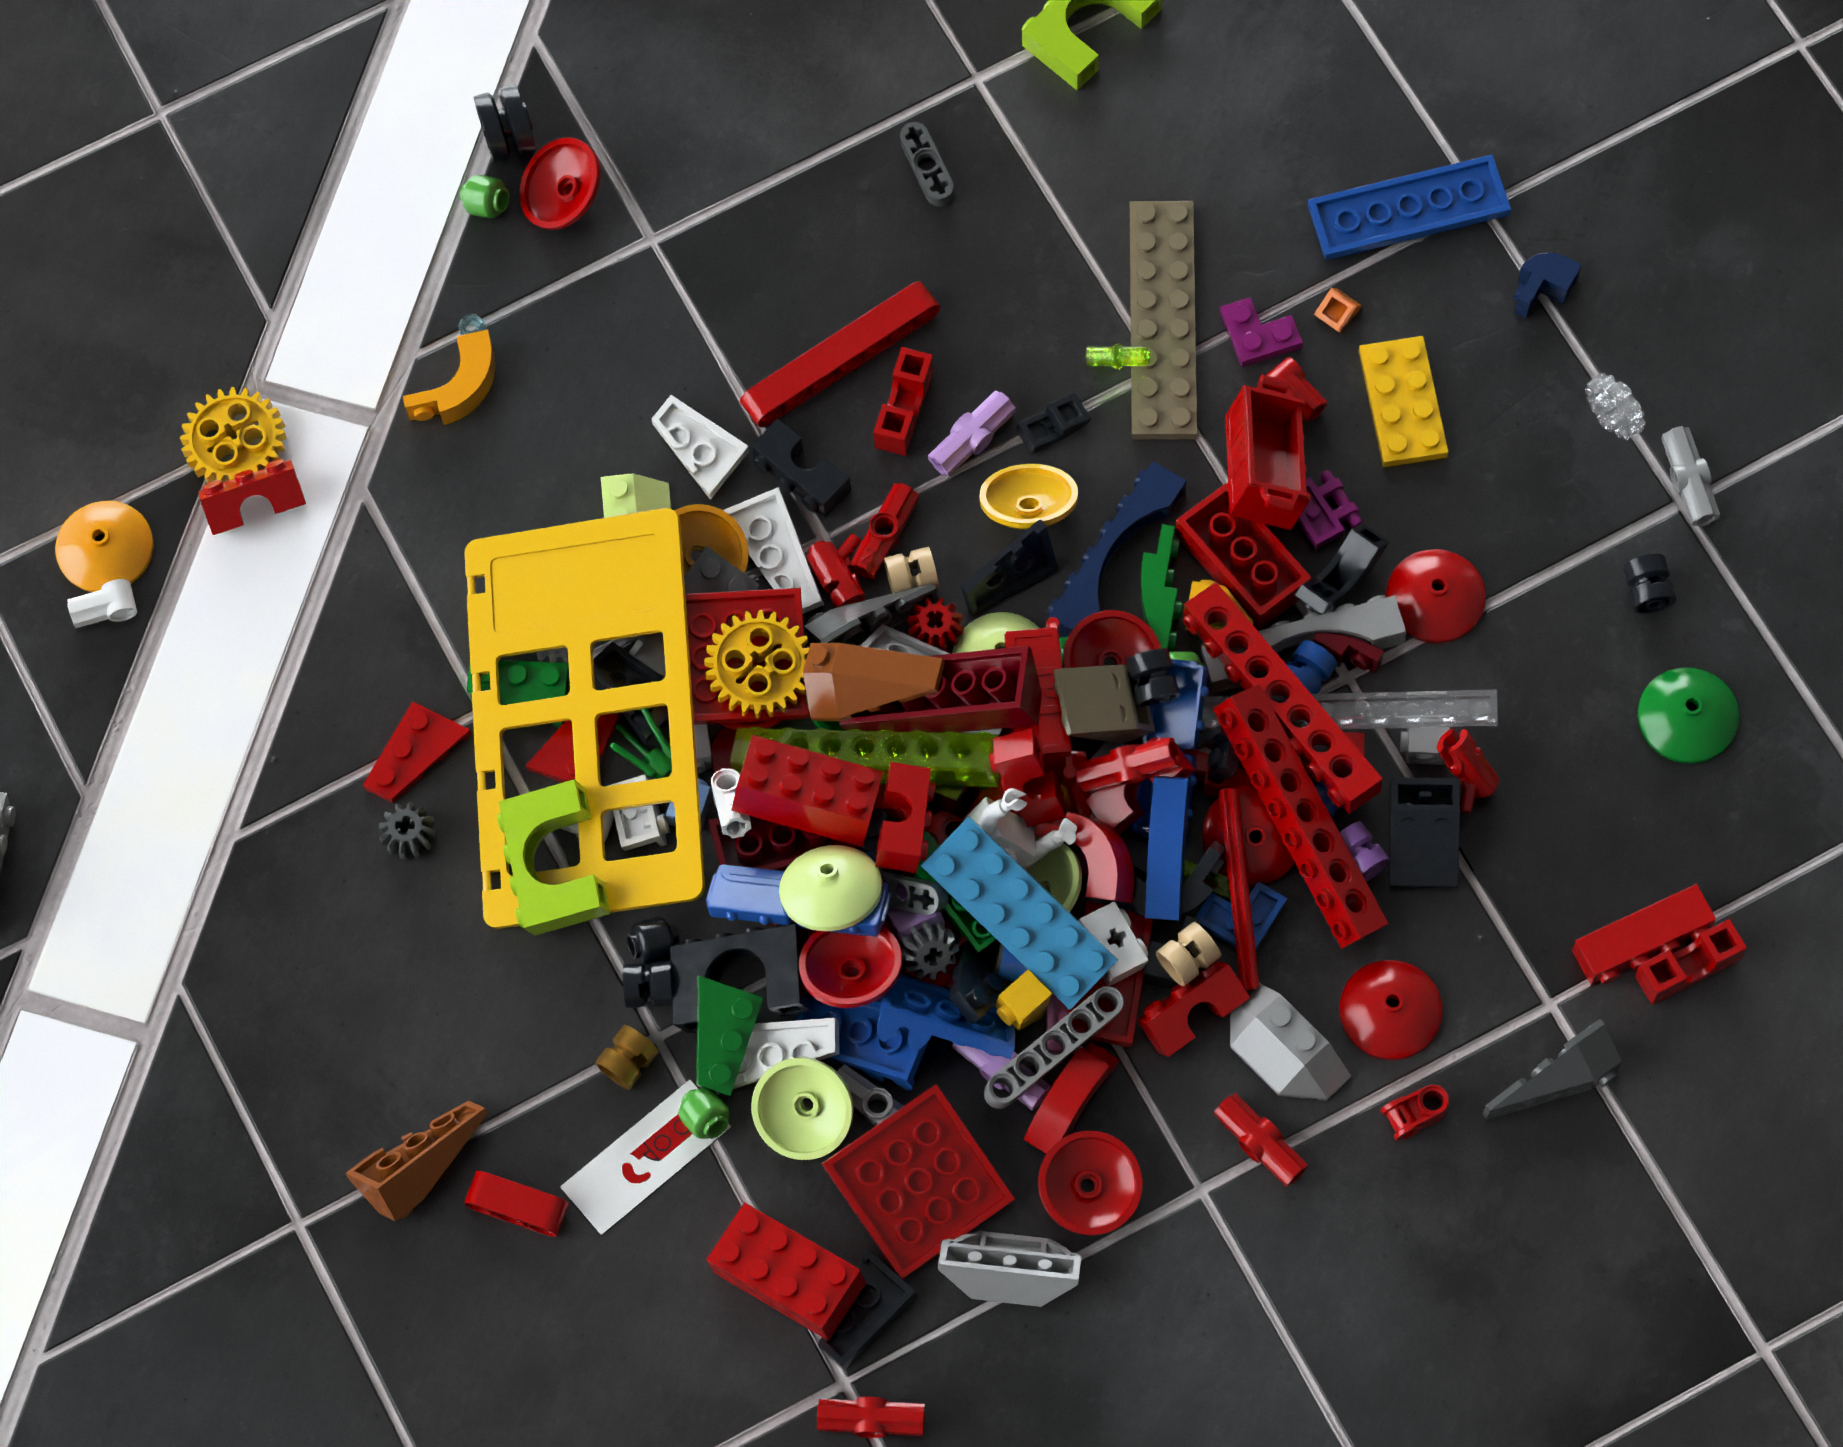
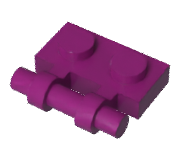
M1326 470L1319 475L1323 485L1318 488L1311 477L1306 479V492L1310 494L1311 500L1297 520L1315 550L1344 535L1345 529L1340 522L1348 521L1352 529L1364 523L1358 514L1359 508L1355 502L1349 501L1343 491L1344 485L1339 478H1334L1330 470ZM1332 497L1338 509L1332 511L1325 500L1326 498Z

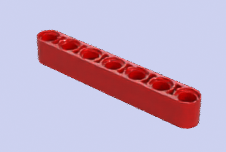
M914 282L748 389L741 396L740 403L759 428L766 427L929 322L938 314L941 307L922 282Z

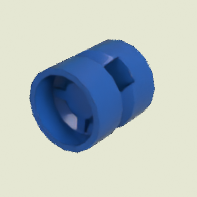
M1308 640L1302 641L1291 657L1293 662L1286 663L1314 698L1322 688L1320 681H1327L1338 665L1331 653L1319 644Z

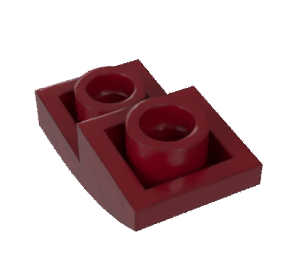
M1316 633L1313 638L1314 643L1319 644L1333 655L1338 663V667L1342 665L1346 657L1350 659L1355 667L1364 671L1368 669L1373 673H1376L1382 664L1384 651L1362 640L1330 633Z

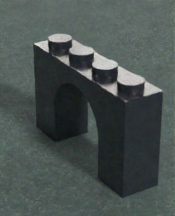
M791 922L789 925L776 924L775 928L769 929L761 927L747 928L745 933L736 935L719 933L715 934L713 939L703 941L701 939H686L681 945L670 946L673 1025L686 1033L698 1032L697 976L720 982L723 973L731 964L746 957H759L764 964L769 1010L781 1017L813 1012L812 995L804 987L799 973V957L804 944L809 939V933L796 925L795 922Z

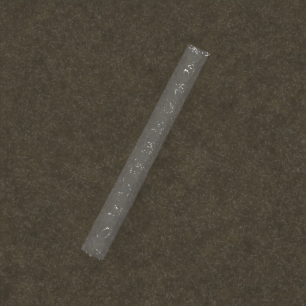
M1497 689L1312 694L1340 729L1498 726ZM1276 695L1271 698L1273 701L1277 703H1282L1287 700V698L1282 695ZM1231 696L1204 698L1202 714L1204 728L1200 730V733H1208L1219 725L1213 708ZM1304 720L1292 722L1294 726L1299 728L1308 725Z

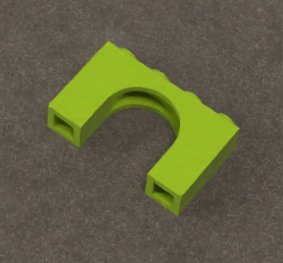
M1048 0L1044 5L1043 11L1036 17H1030L1023 25L1022 46L1078 91L1099 70V54L1070 31L1067 22L1071 15L1083 6L1104 4L1115 8L1142 29L1162 10L1163 0Z
M573 779L499 801L501 813L497 814V820L501 831L505 833L507 844L503 846V850L508 864H511L513 876H510V886L513 894L518 898L519 908H516V917L520 927L536 936L609 915L610 909L605 884L594 874L562 884L548 885L541 883L534 867L536 850L549 833L556 829L591 819L585 787Z

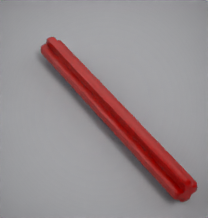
M1225 788L1220 790L1219 797L1239 979L1244 989L1249 991L1258 989L1260 984L1239 794L1236 788Z

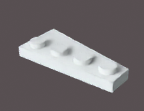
M779 487L723 510L733 517L743 530L748 544L749 556L773 589L801 588L802 614L824 605Z
M836 1018L754 1024L733 1089L759 1081L769 1068L785 1059L807 1057L820 1061L838 1055L839 1020Z

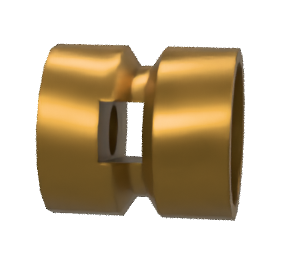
M623 1025L612 1039L614 1047L605 1048L595 1061V1065L616 1084L630 1090L641 1076L640 1068L648 1067L659 1053V1050L640 1032L628 1025Z

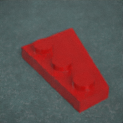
M412 702L363 783L364 789L391 803H395L423 778V774L437 761L441 762L447 757L449 751L460 741L464 742L471 735L470 729Z
M622 712L601 715L597 720L600 764L615 732L616 724H618L622 716ZM571 720L565 721L526 764L528 771L561 783L575 779Z

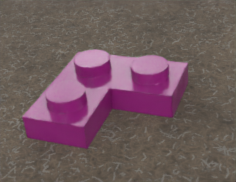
M1250 297L1220 307V315L1241 367L1301 349L1303 346V341L1292 315L1261 325Z

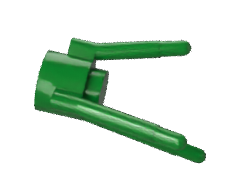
M648 708L641 709L663 750L661 751L656 747L650 752L619 723L616 724L615 728L645 758L641 761L616 743H611L610 747L640 768L649 778L652 776L656 779L665 778L672 772L671 746L668 744Z

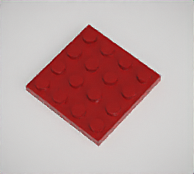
M801 588L685 594L694 725L809 719L806 694L803 695L795 692L797 704L794 705L787 700L785 702L786 712L784 713L778 706L773 707V717L768 715L766 709L761 710L759 718L755 717L754 709H749L748 713L742 716V706L740 705L730 711V699L720 703L718 696L721 690L711 692L710 685L715 680H707L706 672L713 668L706 667L704 663L705 658L713 657L707 653L706 649L707 645H716L712 640L713 633L723 636L721 624L724 623L732 627V616L734 615L741 622L745 621V611L751 614L752 619L757 618L759 610L763 611L764 619H769L770 615L776 612V622L779 623L788 617V629L798 625L800 632L797 638L804 636ZM756 636L751 640V643L758 647L765 646L769 642L764 636ZM777 644L772 649L771 653L781 648L782 646L780 644ZM731 658L726 664L730 668L738 669L743 666L744 662L740 658ZM780 659L774 664L779 670H787L792 665L786 659ZM754 660L753 668L757 665H760L764 668L765 660L761 663H758L756 660ZM747 675L741 679H738L736 682L738 684H741L746 679ZM755 681L749 687L754 692H762L767 688V685L762 681Z
M937 1084L927 1089L822 1163L828 1175L901 1279L940 1253L942 1240L949 1238L953 1240L967 1234L1015 1200Z

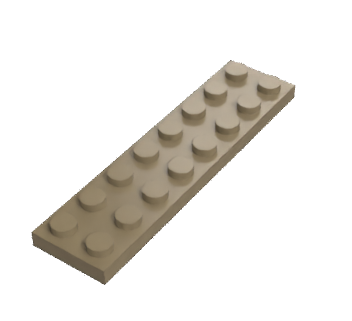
M1130 201L1132 440L1197 439L1193 201Z

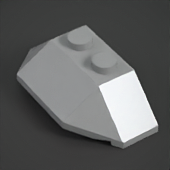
M1259 983L1258 989L1246 991L1250 998L1230 1012V1048L1278 1096L1327 1101L1351 1079V1074L1331 1044L1281 994Z
M977 1231L961 1235L953 1240L950 1238L942 1240L938 1270L971 1299L1042 1307L1078 1285L1082 1256L1070 1252L1066 1247L1049 1238Z

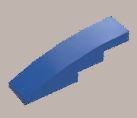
M1154 776L1148 842L1145 918L1177 921L1181 918L1182 882L1184 881L1185 846L1187 845L1189 778Z

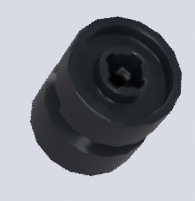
M1658 553L1642 555L1628 561L1624 565L1623 570L1627 585L1633 588L1630 596L1634 610L1637 613L1649 614L1659 612L1676 603L1677 597L1673 583L1667 580L1670 572L1664 555Z
M1167 648L1141 652L1126 659L1131 679L1137 680L1134 691L1138 706L1157 705L1180 696L1176 676L1169 673L1173 669V665Z
M671 961L652 962L650 967H645L643 963L623 964V993L626 1008L645 1007L648 1001H652L655 1006L673 1005ZM649 982V987L642 986V983Z

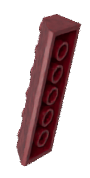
M1029 646L930 656L945 660L938 692L904 703L897 700L881 705V710L875 712L865 710L852 714V719L840 721L839 723L857 742L1038 725L1042 692L1032 649Z

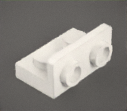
M644 774L608 786L650 779ZM658 804L613 811L621 848L624 851L657 842L660 846L667 845L665 834L670 833L669 824L665 814H660Z

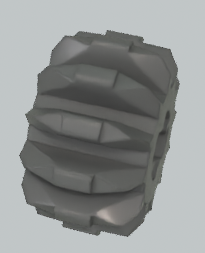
M409 802L406 809L403 810L401 805L396 803V813L392 814L385 811L384 817L387 822L379 823L378 828L383 833L379 839L382 845H388L387 851L390 855L399 852L400 858L405 860L409 852H412L415 858H419L420 852L418 849L430 850L431 845L428 840L436 837V832L432 829L435 821L433 817L427 816L428 812L423 806L416 810L414 803Z
M923 920L921 929L911 926L910 931L912 935L902 936L904 947L901 948L904 966L908 971H914L918 978L922 979L928 974L930 979L935 980L937 972L940 970L942 973L948 974L947 964H957L954 953L959 951V946L954 941L955 935L950 929H945L942 923L936 921L931 926L928 921Z

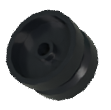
M515 83L499 89L498 95L502 106L501 109H497L494 98L489 92L473 96L478 118L494 163L509 159L511 151L507 138L512 137L515 149L519 154L522 155L536 150L531 131L533 126L525 102L521 100Z

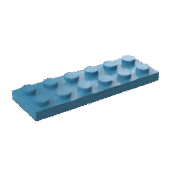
M970 816L921 865L1069 1010L1119 960Z

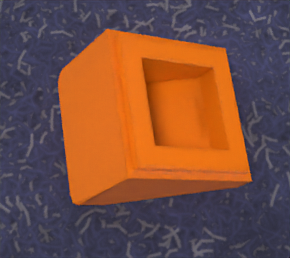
M1331 288L1314 315L1341 333L1359 312L1362 305L1338 288Z

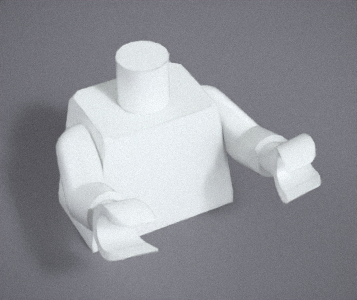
M1010 788L1004 793L1002 799L995 802L985 797L964 820L970 816L1024 869L1033 866L1046 854L1061 846L1064 842L1071 845L1076 840L1075 832L1077 831V825L1064 818L1058 831L1053 830L1035 842V826L1027 827L1023 818L1010 811L1022 810L1027 805V802L1018 799L1026 795L1022 791Z

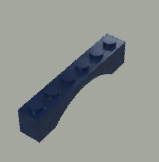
M1154 461L1147 470L1142 469L1133 484L1135 488L1130 496L1125 494L1116 508L1118 512L1113 521L1107 520L1099 533L1101 539L1095 547L1090 546L1086 550L1081 560V563H1083L1078 573L1073 571L1069 575L1064 585L1065 592L1060 599L1054 598L1047 609L1046 615H1048V619L1055 617L1060 622L1059 635L1062 637L1069 636L1080 621L1089 615L1100 612L1098 601L1099 587L1103 573L1111 558L1123 543L1137 532L1154 523L1170 518L1186 494L1187 480Z

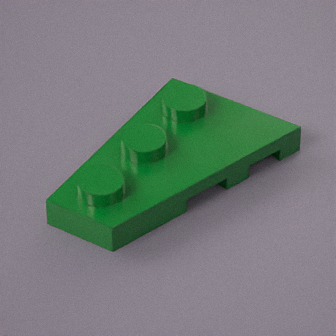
M499 660L498 662L501 705L567 695L569 680L568 663ZM469 662L467 692L472 695L473 685ZM480 674L481 691L491 690L490 674ZM564 721L554 722L552 725L560 728Z

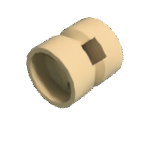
M929 546L911 551L909 557H905L901 553L884 558L892 593L934 583L937 588L939 587L938 576ZM910 569H918L919 574L912 576Z
M1192 922L1178 933V941H1168L1156 951V956L1169 976L1180 986H1185L1199 975V967L1208 968L1221 957V953L1211 936L1199 924ZM1185 947H1188V948H1189V950H1190V951L1193 953V955L1196 957L1195 959L1193 958V956L1190 954V952H1189Z

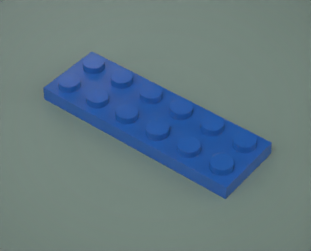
M1493 154L1308 199L1307 204L1325 261L1509 216L1511 213V207Z

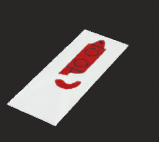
M688 1080L560 1186L601 1235L721 1136L719 1135L713 1139H699L680 1120L678 1112L683 1096L690 1090L698 1089L691 1080ZM728 1124V1127L723 1133H725L729 1128H731L730 1124Z

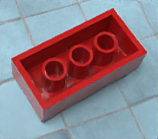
M1228 482L1176 519L1175 536L1180 539L1182 544L1215 582L1226 586L1253 620V625L1258 631L1301 600L1296 596V593L1301 585L1311 580L1312 577L1264 523L1230 516Z
M752 735L731 811L863 847L883 771Z
M745 1202L706 1259L714 1274L828 1341L866 1284L859 1268Z

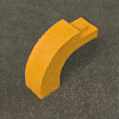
M488 329L456 336L460 351V366L456 375L447 384L436 389L403 396L405 409L410 421H426L434 415L440 414L443 425H447L464 418L482 403L490 391L495 376V355Z

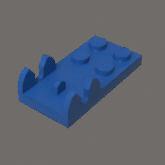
M901 974L890 991L880 998L877 1034L883 1042L895 1036L898 1028L906 1027L910 1030L907 1039L910 1050L922 1048L933 1035L952 1041L959 1046H969L985 1051L992 1056H1002L1010 1059L1014 1052L1015 1026L1013 1024L1009 1026L1001 1020L995 1005L978 1021L970 1025L951 1001L950 989Z
M812 996L813 1012L798 1014L796 1020L836 1018L839 1020V1054L826 1058L827 1060L860 1069L876 1081L883 1082L885 1078H889L905 1090L911 1091L915 1084L913 1078L928 1042L918 1050H910L907 1040L910 1030L906 1027L898 1028L895 1036L885 1042L881 1041L877 1034L880 1002L874 1001L855 1008H838L826 1005Z

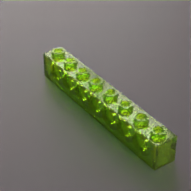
M761 727L737 728L730 759L733 770L741 774L751 737L755 735L881 770L883 775L880 784H885L890 762L931 768L930 781L935 782V785L998 787L1000 774L993 772L989 760V754L994 753L993 738L998 737V734L988 732L971 734L954 731L927 733L920 730L893 732L891 730L860 731L857 729L840 731L824 728L796 730L790 727L783 729H764Z

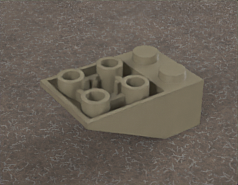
M1128 665L1053 670L1055 678L1054 688L1059 697L1062 710L1061 721L1068 736L1122 744L1155 732L1150 706H1138L1134 691L1137 680L1131 679Z

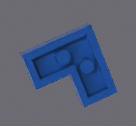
M1257 882L1250 893L1256 951L1287 903L1286 897L1260 882ZM1211 893L1195 918L1199 919V925L1205 931L1236 948L1231 903Z

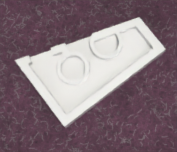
M672 395L652 417L654 427L710 500L749 452L748 445Z

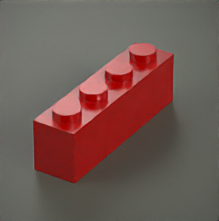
M1695 884L1575 940L1572 952L1590 985L1592 986L1600 981L1602 985H1605L1619 978V972L1630 967L1635 971L1641 963L1669 949L1674 953L1681 948L1680 944L1690 939L1694 942L1700 933L1714 926L1716 917L1698 885Z

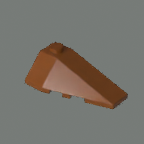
M811 643L803 670L810 718L813 721H845L852 719V714L865 710L870 712L881 710V705L897 700L904 703L936 693L939 689L945 660L943 658L844 643Z
M467 1101L432 1120L430 1129L414 1135L410 1132L402 1136L401 1138L404 1143L386 1153L383 1147L345 1174L379 1214L395 1222L398 1219H403L410 1215L413 1208L425 1199L488 1112L485 1107Z

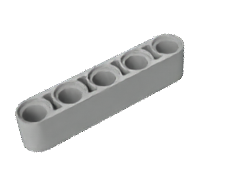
M1110 986L1102 987L1094 992L991 1077L984 1089L986 1102L996 1109H1003L1011 1105L1116 1018L1123 1007L1121 993L1116 988ZM1107 998L1112 1001L1114 1010L1112 1012L1102 1011L1098 1006V999ZM1081 1019L1086 1022L1088 1032L1077 1033L1072 1027V1020ZM1049 1040L1057 1041L1062 1047V1053L1059 1055L1050 1054L1046 1049L1045 1043ZM1026 1061L1032 1063L1036 1069V1075L1028 1077L1022 1074L1019 1069V1063ZM996 1083L1005 1084L1009 1088L1010 1095L1007 1098L996 1096L993 1092V1085Z

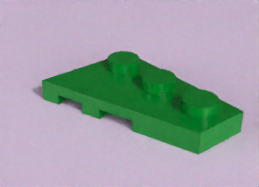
M698 975L696 1085L731 1096L763 997Z

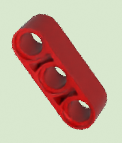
M476 1171L464 1201V1205L472 1210L551 1237H557L569 1203L560 1197L484 1171Z

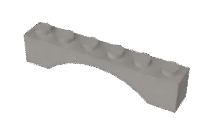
M1385 595L1375 596L1369 599L1367 603L1356 606L1354 604H1344L1337 607L1333 612L1325 614L1310 613L1304 616L1303 620L1291 623L1290 621H1280L1273 624L1271 628L1258 631L1277 654L1299 646L1304 640L1313 642L1316 633H1330L1352 637L1374 645L1379 649L1404 644L1406 639V629L1395 595L1387 598ZM1201 646L1202 660L1208 669L1207 677L1212 694L1240 687L1241 685L1238 682L1233 683L1227 677L1221 661L1218 658L1213 659L1210 657L1204 646ZM1239 646L1230 649L1237 654L1246 651L1243 647Z

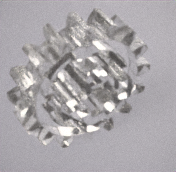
M1605 373L1597 375L1586 384L1588 387L1585 389V392L1589 395L1586 399L1590 403V409L1596 414L1599 424L1610 432L1614 430L1618 438L1623 436L1626 440L1634 438L1644 430L1643 426L1646 425V422L1642 417L1645 414L1641 411L1640 403L1635 400L1632 390L1621 381L1616 383L1612 375L1607 377Z

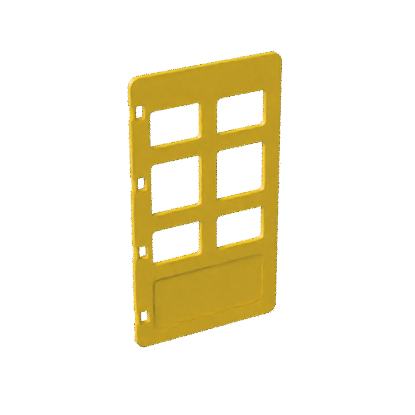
M662 508L472 540L465 548V572L468 588V630L473 685L472 707L475 765L478 781L477 803L480 861L483 877V917L485 922L495 929L520 926L516 917V908H519L518 898L513 894L510 886V876L513 875H510L509 864L503 850V846L507 844L505 833L501 831L497 820V814L501 813L499 801L506 799L502 734L509 729L567 720L572 721L575 780L585 787L591 819L578 823L579 864L573 867L536 872L538 879L544 884L557 885L594 874L605 884L610 913L699 899L705 891L680 517L674 510ZM485 577V593L476 594L475 578ZM659 632L663 633L666 676L663 680L605 690L595 689L593 646L595 643ZM564 647L568 649L570 692L567 695L501 705L498 662L502 657ZM480 674H490L491 690L481 691ZM667 706L672 761L671 775L659 779L601 786L598 718L606 714ZM495 772L496 788L486 790L485 773ZM668 802L674 803L677 848L675 851L606 861L603 816L606 812ZM500 872L501 889L492 890L491 873Z

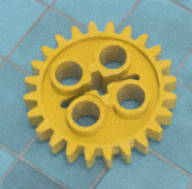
M231 387L229 395L226 396L221 389H218V398L213 399L208 394L205 395L207 404L204 406L196 402L195 405L198 413L188 412L187 416L191 423L182 424L184 433H186L180 436L182 444L185 445L181 448L183 455L188 457L186 459L188 466L194 468L198 478L205 474L204 477L207 483L213 482L216 478L224 483L235 479L234 476L242 471L253 470V472L265 469L268 463L279 460L276 452H285L284 444L281 441L287 439L285 431L282 430L286 426L283 418H279L281 415L278 408H272L273 405L269 398L262 401L261 394L258 391L250 397L248 388H244L241 394L237 395L235 388ZM239 414H246L242 420H233ZM218 430L214 436L205 437L209 431ZM253 439H262L257 445H249ZM226 455H234L230 461H221Z
M759 610L757 618L752 619L751 614L745 611V621L742 622L735 615L732 616L733 626L729 627L722 623L721 630L724 635L713 633L712 640L716 645H707L706 648L707 653L713 656L704 659L705 666L713 668L706 672L707 680H715L710 685L711 692L721 690L718 701L721 703L730 699V711L734 710L738 705L742 706V716H745L749 709H754L755 717L759 718L761 710L766 709L768 715L773 717V707L776 706L783 713L786 712L785 702L787 700L794 705L797 704L795 692L803 695L806 693L805 686L801 682H804L803 670L809 648H803L808 643L807 636L797 638L800 627L797 625L788 629V617L784 618L780 623L776 622V612H773L769 619H764L763 611ZM756 636H764L769 642L765 646L758 647L753 645L751 640ZM777 644H780L782 646L781 648L771 653L772 649ZM731 658H740L744 662L743 666L738 669L730 668L726 663ZM780 659H786L792 665L787 670H779L774 664ZM756 660L758 663H761L765 660V667L757 665L753 668V661ZM747 675L746 679L741 684H738L736 682L738 679H741ZM755 681H762L767 685V688L762 692H754L749 686Z

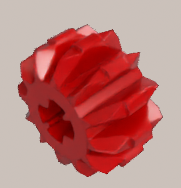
M927 597L925 608L915 605V615L908 617V624L911 626L908 630L909 636L931 646L939 647L940 650L946 652V644L956 646L958 644L956 636L963 635L964 629L960 625L963 622V616L961 613H955L956 605L953 602L944 606V599L940 597L937 600V604H932V601ZM935 623V627L931 628L930 624ZM937 623H941L942 626L937 628Z

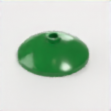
M1676 668L1660 674L1645 688L1638 706V723L1644 739L1663 757L1680 763H1701L1717 757L1729 747L1738 729L1739 708L1730 688L1717 676L1697 668ZM1686 704H1695L1697 710H1688Z

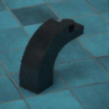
M1364 523L1351 529L1330 563L1319 575L1302 584L1296 596L1312 612L1325 614L1335 611L1337 607L1345 604L1365 580L1388 546L1389 541Z
M1216 841L1209 847L1194 871L1184 878L1182 882L1181 914L1201 904L1219 884L1208 876L1210 874L1215 877L1226 861L1221 857L1225 847ZM1133 865L1134 891L1132 903L1115 902L1135 914L1145 916L1147 873Z

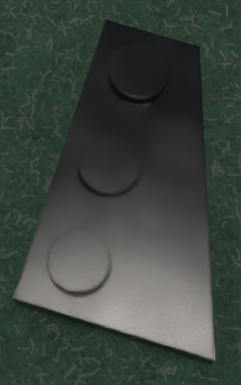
M613 641L593 659L594 675L605 689L663 680L662 677L628 654L627 651ZM668 707L648 708L660 730H662L669 723ZM641 709L622 712L645 745L655 737Z

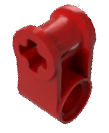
M1431 1084L1407 1096L1389 1102L1380 1109V1112L1383 1116H1387L1395 1131L1394 1138L1399 1142L1441 1121L1447 1114L1449 1097L1444 1088ZM1434 1097L1440 1100L1442 1106L1438 1110H1429L1424 1106L1423 1102L1427 1098Z

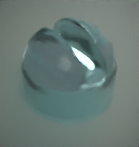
M475 314L464 316L458 326L461 335L473 333L466 329L468 324L479 329V331L486 330L484 321Z

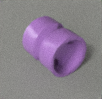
M1361 821L1349 825L1340 832L1366 882L1381 872L1390 862V858L1381 846L1371 843L1373 836Z

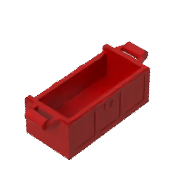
M1262 374L1256 388L1243 385L1225 415L1230 516L1291 530L1311 498L1310 494L1306 492V466L1302 424V408L1305 405V400L1293 397L1287 380Z
M1050 617L1046 622V628L1006 631V634H1004V648L1029 646L1032 649L1042 692L1038 725L1012 727V733L1032 728L1043 749L1044 773L1054 771L1057 778H1063V785L1065 787L1073 788L1076 785V768L1072 762L1071 737L1067 735L1063 727L1061 705L1054 688L1055 678L1053 670L1063 668L1059 641L1060 622L1057 618Z

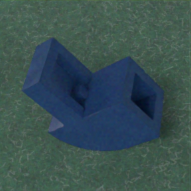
M1550 252L1540 253L1529 258L1520 269L1518 278L1520 284L1513 297L1514 300H1517L1515 313L1527 318L1541 293L1564 304L1579 279L1582 264L1561 254Z

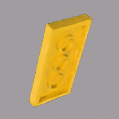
M1417 336L1359 345V356L1383 468L1447 458L1448 448L1424 337Z

